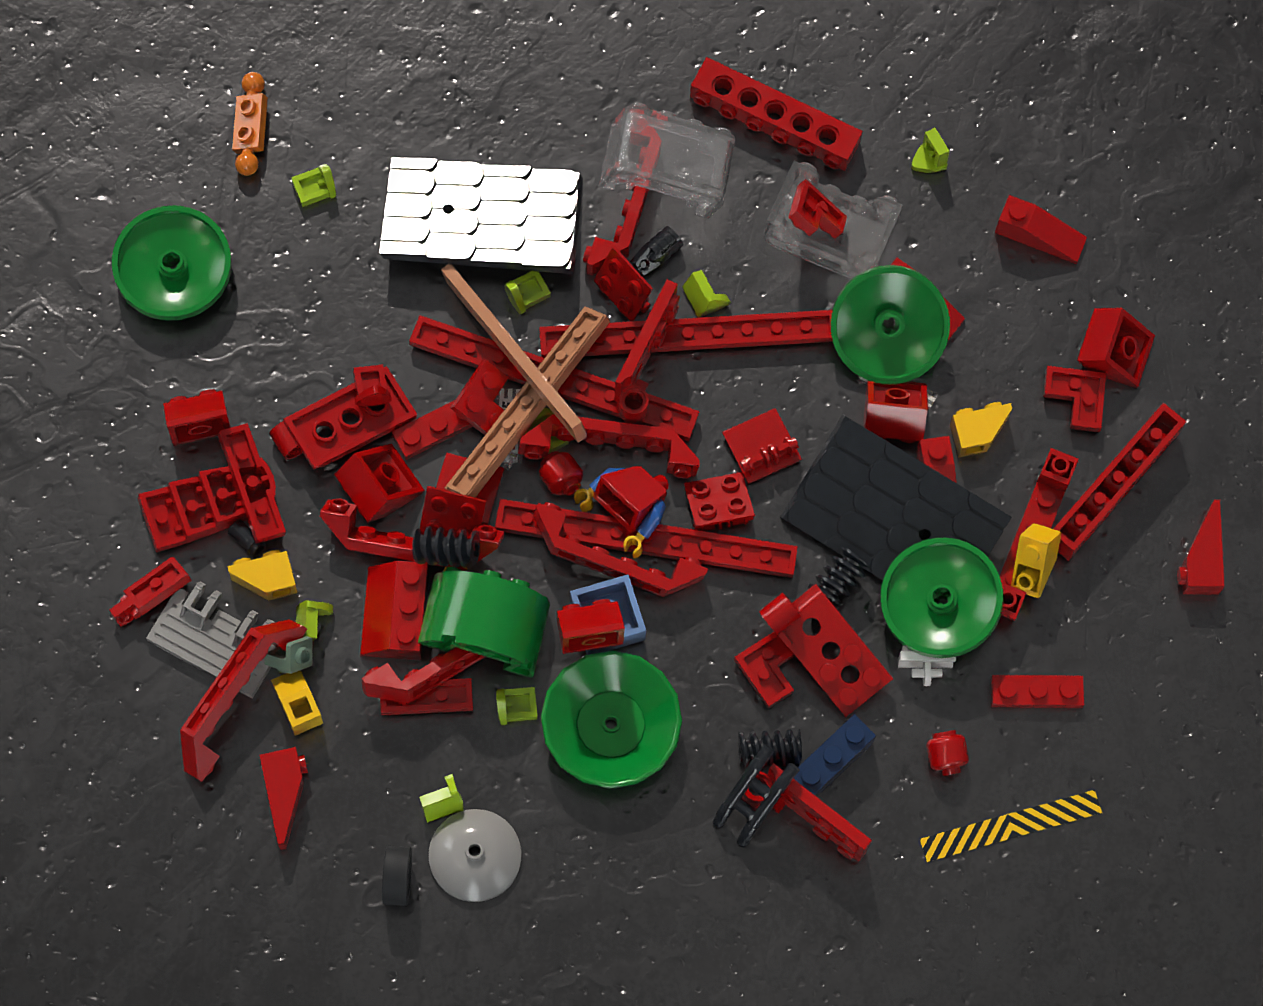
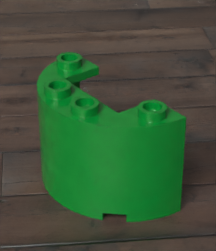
M446 567L445 571L434 575L418 644L444 652L457 647L504 662L503 670L532 678L535 673L550 610V602L546 596L529 588L530 583L519 579L509 581L501 578L502 575L491 570H485L481 574Z

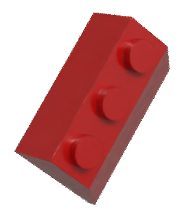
M394 561L368 567L360 656L421 660L423 645L418 644V639L426 611L429 577L427 563L417 564L416 562Z

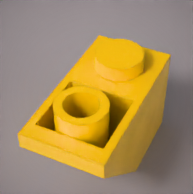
M993 402L986 405L984 409L973 411V408H965L957 411L952 416L950 428L958 458L988 451L1009 418L1012 410L1011 403L1002 405L1001 402Z
M1033 523L1020 535L1011 583L1012 587L1025 591L1026 595L1035 598L1041 596L1057 559L1061 531Z
M272 550L264 553L261 558L251 560V558H241L234 561L233 565L227 566L232 581L268 601L298 593L287 551Z
M301 670L292 674L286 673L271 680L295 736L323 724L320 711Z

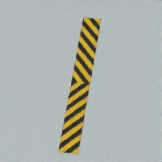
M1092 790L921 838L920 842L926 861L930 862L1102 813L1096 792Z

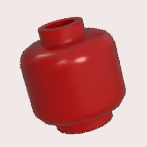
M554 451L543 458L540 464L539 476L552 494L569 496L579 490L584 472L570 453Z
M956 730L932 734L933 739H930L926 744L930 767L933 770H942L943 776L961 773L960 767L969 762L965 737L961 734H956Z

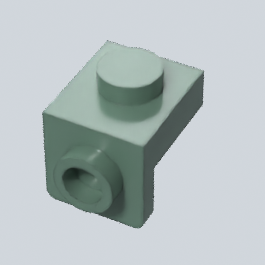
M306 636L287 643L286 652L278 648L268 651L265 657V665L276 668L280 673L290 674L312 666V638Z

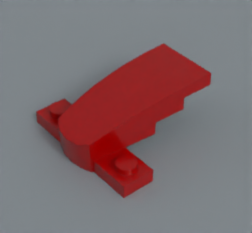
M248 423L220 430L218 433L228 466L199 471L198 476L168 483L167 487L138 494L137 499L156 553L230 528L239 519L243 521L248 520L256 544L285 536L286 530L275 502L276 485L274 476L267 463L258 454Z

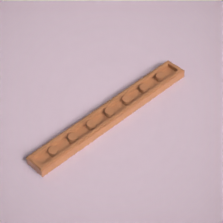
M448 264L442 268L441 271L448 286L574 439L579 443L586 438L587 434L582 421L453 265Z
M585 306L537 367L556 391L610 323L607 315ZM528 382L524 384L445 487L446 491L475 498L538 417L546 403Z

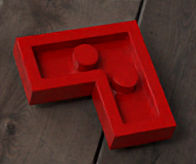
M805 179L797 186L788 218L791 219L796 228L802 229L808 236L815 233L819 227L822 231L827 232L836 239L844 231L847 216Z
M488 360L481 361L450 409L482 434L486 435L504 411L503 408L494 402V399L509 377Z
M1047 365L1043 397L1073 401L1070 429L1100 433L1106 373Z
M772 632L734 657V661L768 709L794 692L779 666L795 655L775 632Z

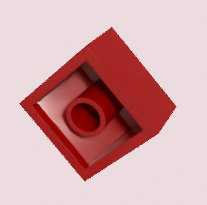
M1094 308L1077 361L1089 371L1106 373V379L1138 388L1155 335L1123 308Z
M867 380L864 428L883 439H899L906 443H913L924 439L928 413L927 384L916 382L880 384Z
M205 390L200 392L199 396L189 398L177 396L170 399L169 402L163 403L166 424L173 446L216 437L220 430L231 428L222 390Z
M392 443L354 453L334 474L343 490L349 495L354 504L357 505L359 513L367 522L387 517L425 491Z
M600 599L592 602V605L580 607V604H569L563 606L562 610L557 611V624L563 654L622 645L624 642L625 627L618 601L611 602L610 599Z

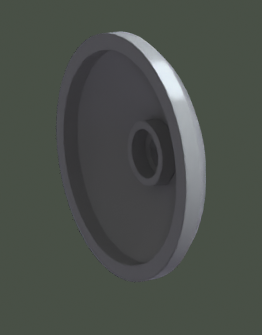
M471 809L450 816L437 828L429 846V865L434 879L445 892L463 901L481 902L499 896L514 882L521 865V846L516 832L505 819L486 810ZM476 846L480 848L481 852L477 856H472L469 854V849Z

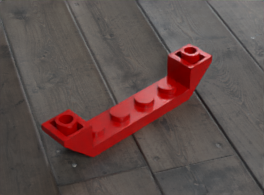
M635 106L633 116L627 115L623 132L627 133V144L641 147L638 164L642 166L639 174H633L630 190L634 192L631 200H625L622 216L626 218L623 226H617L614 241L595 237L593 245H587L583 262L587 263V274L589 275L599 272L613 246L625 258L629 257L660 155L661 140L642 108Z
M552 414L521 437L518 454L524 455L528 459H541L549 453L551 436L557 437V439L562 441H572L574 437L555 414ZM578 417L586 431L587 437L583 440H586L587 443L592 445H601L603 443L616 444L617 447L623 449L641 447L655 453L665 450L668 451L666 473L673 474L678 478L696 477L700 460L673 429Z
M1050 448L1000 573L1003 589V610L1001 615L1014 621L1026 595L1025 591L1011 586L1020 535L1033 523L1048 528L1052 527L1079 460L1053 448Z
M344 499L327 500L321 509L320 517L346 549L414 561L412 553L414 537L405 536L404 533L398 531L388 533L376 531L375 528L370 526L355 527L356 504H350ZM490 525L474 527L472 532L477 530L480 536V555L478 561L498 549L504 538L505 531L496 530L495 527ZM460 565L459 567H457L458 569H461V570H464V571L467 570V569H464L461 565Z
M538 502L533 517L551 554L612 578L629 575L633 586L661 597H666L702 581L707 574L708 568L703 567L702 562L686 557L685 559L680 558L669 579L664 572L654 568H649V570L637 566L638 563L630 558L621 557V559L610 556V552L598 546L590 548L582 545L581 541L573 536H559L567 514L562 512L559 506L549 502L544 504Z
M288 619L250 628L180 729L184 771L202 782L213 771L215 763L220 756L203 745V742L214 732L216 724L224 712L230 709L233 699L239 690L248 683L251 673L257 664L266 657L271 644L286 652L287 643L303 638L307 631L306 627Z
M455 647L446 654H438L428 665L420 670L414 669L410 671L402 681L390 665L386 663L381 667L371 668L361 678L363 692L368 697L410 703L486 656Z

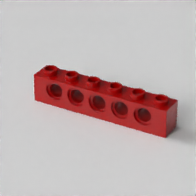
M708 57L705 58L691 84L690 97L698 105L703 107L710 106L718 110L725 118H735L745 123L749 129L755 132L762 131L770 135L774 141L780 144L787 143L796 147L801 154L819 158L830 168H840L846 171L861 142L862 130ZM724 88L728 90L729 93L726 95L718 94L716 90ZM752 101L755 106L746 107L742 102ZM770 113H777L781 118L773 120L768 115ZM801 125L804 126L807 129V131L798 132L794 129V127ZM829 138L834 143L826 145L820 139Z
M1162 403L1053 528L1054 530L1061 531L1058 553L1068 561L1075 555L1180 434L1187 422L1165 403Z

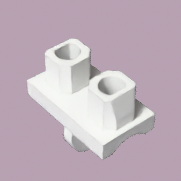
M903 645L898 657V668H912V678H923V686H930L931 678H942L943 675L942 669L931 668H953V662L956 661V657H927L915 653Z

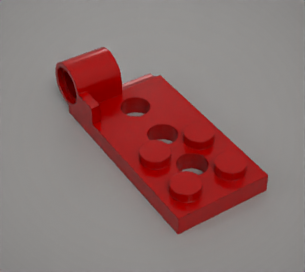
M668 279L615 381L614 401L619 403V415L627 423H639L648 414L649 397L646 389L649 383L640 380L639 377L654 347L660 348L666 336V331L664 330L667 326V321L672 323L679 309V306H677L680 296L677 295L678 284ZM630 400H636L641 404V407L630 409L626 406V403Z
M385 366L384 372L387 388L391 395V402L383 404L384 409L381 411H373L368 406H356L355 397L357 394L355 383H352L284 418L282 422L271 429L269 435L285 460L295 458L304 453L315 470L415 420L417 413L388 367ZM346 413H353L358 417L359 421L356 424L349 425L343 421L342 416ZM320 426H327L332 430L333 434L328 438H322L317 434L316 429Z
M814 584L793 602L782 592L759 611L767 624L781 638L785 645L790 648L845 717L893 680L890 673L817 584ZM809 618L817 619L821 625L819 632L815 635L806 634L802 628L805 620ZM827 642L838 644L840 648L838 656L833 659L826 658L822 654L823 645ZM852 665L859 670V677L856 681L846 682L843 680L841 672L844 667Z
M773 763L769 768L768 774L760 771L756 777L771 788L783 773V770ZM793 779L772 809L779 814L787 805L814 826L812 830L825 841L828 839L832 840L838 845L837 850L849 860L854 858L859 862L866 854L872 840ZM749 788L742 797L753 808H758L764 799L762 796L753 795Z

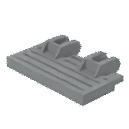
M200 581L196 584L190 595L183 589H179L172 595L146 639L148 642L216 679L250 628L256 623L258 613L254 610L250 611L242 623L229 614L218 610L211 621L209 618L219 604L222 593L217 590L214 591L201 612L194 609L205 591L206 584ZM267 619V621L264 622L263 625H267V624H271V623H275V622L272 621V620H270V619H269V620ZM271 644V646L269 647L268 651H271V650H274V649H277V648ZM265 658L257 664L251 673L248 683L239 690V692L252 699L271 669L270 666L265 665Z

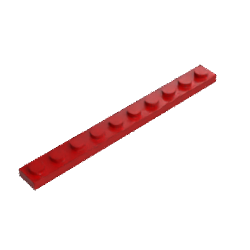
M832 310L674 319L672 323L667 321V326L664 330L666 331L664 341L660 348L655 346L652 352L833 342L830 326ZM646 321L609 323L584 356L630 354ZM570 325L539 327L541 357L545 358Z
M419 315L409 340V345L477 368L481 361L488 360L508 376L509 380L521 384L527 382L494 340ZM524 351L536 367L544 360L543 357ZM574 368L557 390L558 394L564 399L621 418L618 412L619 403L614 401L615 382ZM648 394V414L643 421L637 424L671 428L681 439L690 441L699 411ZM630 400L626 403V406L630 409H638L641 407V404L636 400Z
M500 499L495 524L496 530L543 538L533 517L537 505ZM561 509L562 512L567 514L559 536H573L579 539L582 545L624 551V540L638 533L637 531L629 532L615 517ZM662 524L657 526L648 539L644 538L642 541V554L676 560L690 557L699 560L702 564L793 578L798 546ZM631 545L626 552L633 553L638 546Z

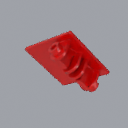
M613 246L594 282L630 322L635 321L640 311L644 313L650 308L651 304L648 301L653 288L618 249Z
M776 408L722 432L748 484L802 460L797 450L799 448L798 442L795 437H790Z
M742 472L684 483L693 516L694 530L715 529V524H717L718 530L722 529V523L725 522L727 528H730L731 522L733 526L739 524L746 525L748 521L754 520L755 513Z
M427 486L420 523L421 533L424 535L426 527L431 526L433 534L436 535L437 529L443 527L447 537L449 529L454 528L457 538H459L461 530L466 529L469 538L474 527L482 525L486 500Z

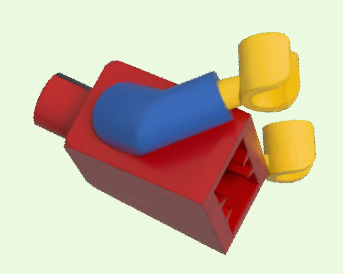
M633 466L626 469L608 468L589 484L590 488L588 490H577L574 494V500L576 504L585 500L580 504V509L582 512H588L594 506L592 499L594 498L629 532L637 531L638 533L635 536H629L624 540V551L626 552L629 546L636 545L638 547L633 551L632 555L633 558H638L642 554V541L644 538L648 539L661 522L666 508L664 500L669 484L665 476L659 474L652 477L641 466Z

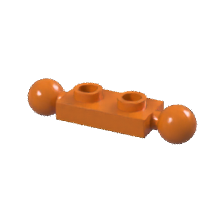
M249 72L243 77L241 85L246 95L236 96L232 150L240 154L235 160V167L240 174L245 176L254 174L258 169V159L253 153L264 151L268 97L261 93L264 89L265 81L257 72Z

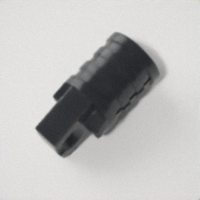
M665 226L662 231H659L656 236L644 244L630 262L640 275L645 276L683 246V242L673 229Z

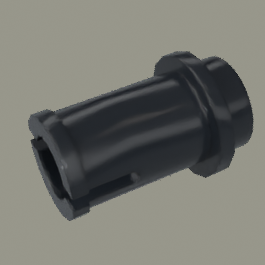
M242 519L235 521L230 526L228 534L245 548L247 555L256 557L265 549L266 543L256 544L251 529Z

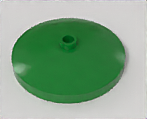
M161 206L138 215L122 230L112 254L113 276L123 298L140 313L160 320H182L207 310L223 294L229 282L232 269L229 244L221 228L204 213L184 206Z
M878 266L858 274L841 290L832 309L831 335L839 357L855 374L875 383L900 384L920 377L939 360L948 342L950 317L941 292L926 276L903 266ZM890 317L895 319V323L892 326L884 324V320H889Z
M953 538L927 539L904 550L888 568L881 587L882 612L891 633L902 645L913 652L932 658L960 656L980 646L995 630L1003 610L1001 579L992 561L975 546ZM940 599L948 600V603L944 605L942 603L937 604Z

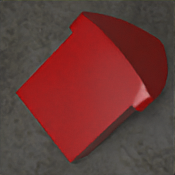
M383 364L353 368V378L357 394L355 397L356 406H377L391 402Z

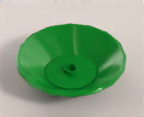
M612 650L585 655L562 669L546 692L541 722L545 744L562 769L583 783L611 789L638 784L661 770L677 747L682 716L678 694L661 670L640 656ZM608 720H614L617 726L610 729L605 723Z

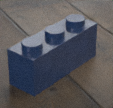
M854 714L798 767L800 771L794 779L818 797L873 744L876 735Z

